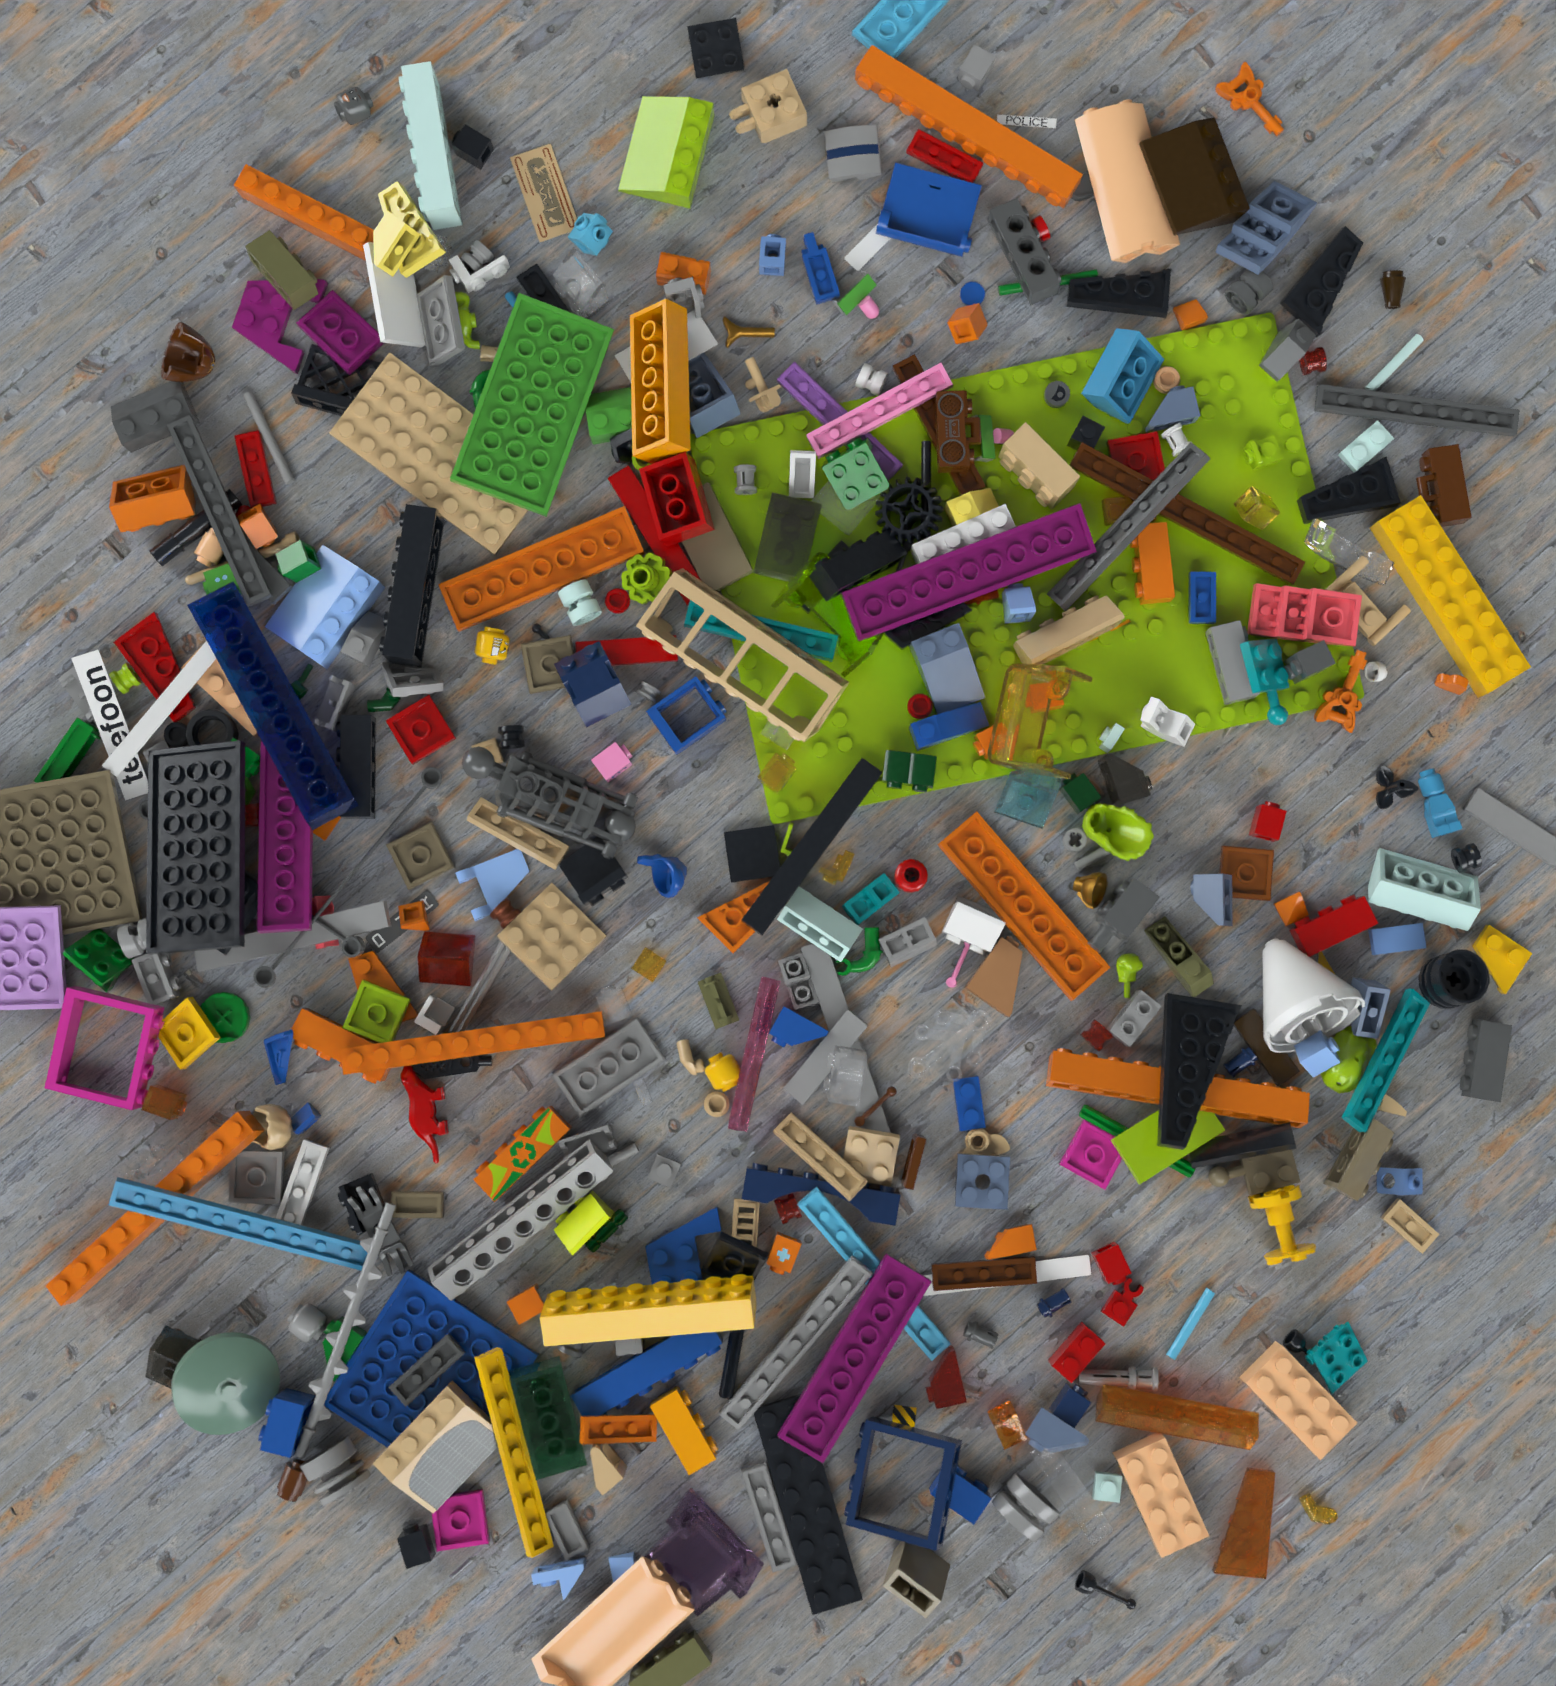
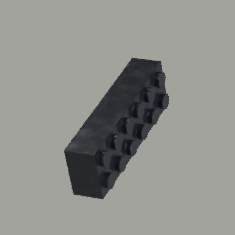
M406 504L405 512L402 511L400 514L399 524L402 527L401 536H398L396 539L395 549L398 552L397 561H394L392 564L391 574L394 577L393 586H390L388 589L387 599L390 602L389 611H386L384 614L383 624L386 627L385 637H381L379 646L382 655L392 664L412 665L422 668L445 522L436 508Z

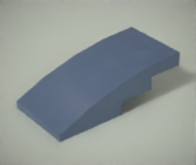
M1276 181L1272 182L1249 203L1250 209L1233 224L1231 233L1217 245L1216 253L1259 275L1300 229L1316 207L1317 202Z

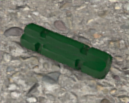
M618 1209L612 1215V1218H609L597 1230L595 1235L585 1243V1246L592 1253L596 1252L601 1247V1243H605L618 1230V1226H622L627 1221V1214L623 1210Z

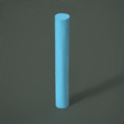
M1208 1288L1205 1289L1166 1353L1167 1356L1174 1360L1177 1358L1214 1297V1292Z

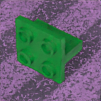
M100 928L94 929L67 947L63 952V955L76 968L80 969L106 993L114 987L121 972L133 965L131 960L134 959V957L128 959L120 945Z

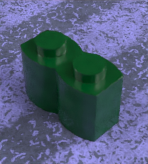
M886 750L882 783H887V788L902 789V785L912 786V791L927 792L928 788L933 789L937 756Z

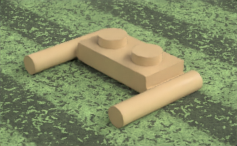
M1361 556L1325 590L1362 595L1358 629L1367 638V641L1372 646H1375L1411 610L1406 605H1403L1388 620L1356 582L1351 581L1369 563L1366 557Z

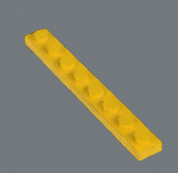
M496 1347L474 1358L525 1552L528 1557L533 1558L554 1547L503 1350Z

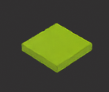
M362 980L342 1028L379 1043L394 1041L411 998Z

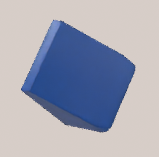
M306 1103L291 1118L292 1128L296 1135L305 1133L321 1116L310 1103Z

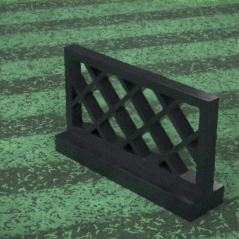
M312 344L297 384H294L291 394L298 405L342 416L354 400L352 393L362 389L370 379L364 380L359 371L367 367L374 368L376 371L381 362L367 359L351 374L357 373L361 382L348 388L344 379L351 375L346 371L340 374L336 367L337 363L318 345ZM316 353L325 355L329 359V362L318 367L315 366L313 361ZM333 366L337 376L324 382L320 372ZM317 374L321 384L315 387L305 386L306 380ZM341 381L346 390L338 394L331 393L328 386Z

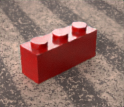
M1352 894L1340 900L1342 905L1334 909L1330 905L1317 911L1319 916L1311 920L1307 916L1296 921V927L1289 931L1298 949L1311 957L1379 924L1365 896L1356 897L1355 894Z

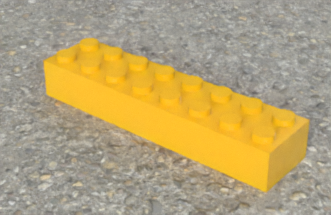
M1421 495L1370 527L1373 535L1463 676L1468 679L1469 685L1477 698L1492 692L1531 668Z
M738 1274L731 1278L714 1276L706 1280L697 1281L693 1279H684L674 1283L659 1281L651 1285L634 1283L628 1287L611 1285L602 1289L591 1290L590 1288H581L571 1292L556 1290L547 1294L540 1315L544 1346L754 1329L757 1307L753 1276Z

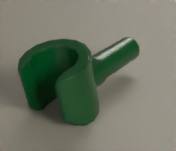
M307 664L301 677L290 685L292 695L298 700L302 699L308 692V689L303 684L313 668L311 664Z

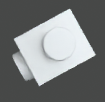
M458 255L449 259L452 267L449 270L456 284L461 282L468 293L482 289L486 282L503 276L507 269L510 268L508 259L503 255L470 275Z

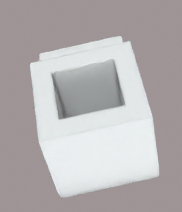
M1153 697L1144 706L1140 719L1142 721L1141 727L1148 732L1185 747L1195 726V723L1187 715L1168 709L1160 699Z

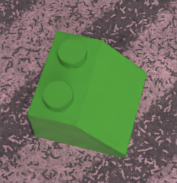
M631 387L591 394L586 406V416L593 445L610 442V438L632 428Z

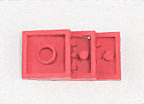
M1256 583L1253 585L1247 633L1253 636L1310 643H1319L1324 640L1326 644L1356 646L1362 595L1317 588L1278 587Z

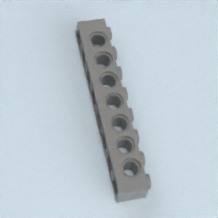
M590 1139L587 1140L428 1267L431 1283L450 1301L463 1294L469 1286L478 1279L483 1278L489 1270L498 1263L503 1262L509 1254L518 1247L523 1246L529 1238L538 1231L543 1230L558 1215L566 1212L573 1203L586 1196L598 1183L606 1180L613 1172L608 1157Z

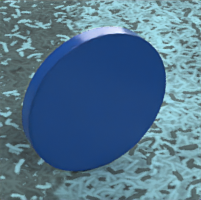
M977 282L966 283L960 291L961 301L967 306L977 303L981 304L985 297L984 288Z

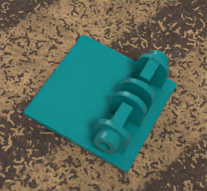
M1349 1322L1335 1325L1333 1330L1323 1336V1340L1320 1339L1317 1342L1318 1346L1315 1345L1312 1349H1309L1305 1356L1309 1364L1313 1365L1316 1363L1331 1394L1368 1362Z

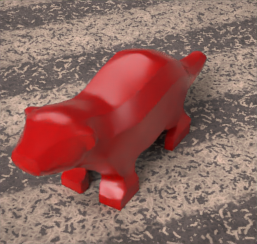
M411 1065L404 1066L400 1079L409 1095V1124L413 1131L428 1144L433 1154V1161L437 1164L439 1162V1150L433 1134L443 1136L449 1133L448 1120L439 1122L436 1117L437 1108L435 1100L445 1099L444 1087H438L435 1091L420 1080Z

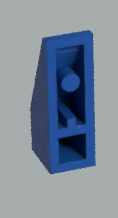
M981 702L911 723L909 730L918 752L988 727L989 723Z

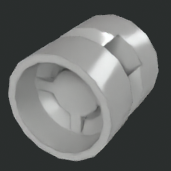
M146 918L139 920L137 925L130 923L117 929L120 947L128 959L142 955L145 952Z

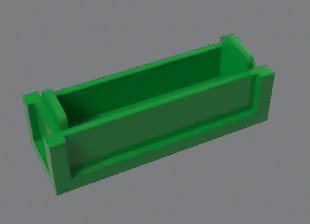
M77 717L34 779V782L39 783L71 777L96 738L101 739L98 728Z

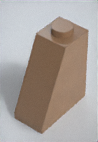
M1009 936L1006 939L1003 937L998 938L992 951L986 955L964 987L1005 1017H1010L1012 1014L1023 951L1018 949L1020 944Z

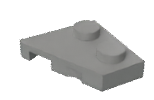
M382 662V672L393 697H407L409 695L432 694L443 691V681L437 669L405 665V670L390 668V662Z

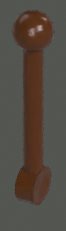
M889 1087L887 1093L862 1116L855 1118V1125L858 1127L863 1126L866 1118L890 1096L896 1095V1088Z

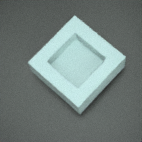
M1117 723L1112 728L1107 726L1099 740L1103 741L1099 748L1106 753L1111 751L1125 728Z
M1095 1471L1092 1498L1094 1500L1120 1503L1122 1475Z

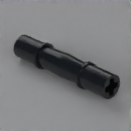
M228 489L226 493L235 511L242 506V503ZM205 510L189 519L173 534L170 532L166 538L149 550L162 567L179 553L184 552L185 547L212 528Z

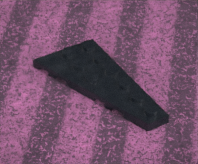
M1167 993L1164 996L1157 1146L1180 1150L1186 1148L1197 1121L1196 1118L1200 1107L1205 1101L1206 1092L1212 1083L1225 1050L1224 1046L1229 1034L1232 1032L1235 1018L1242 1005Z

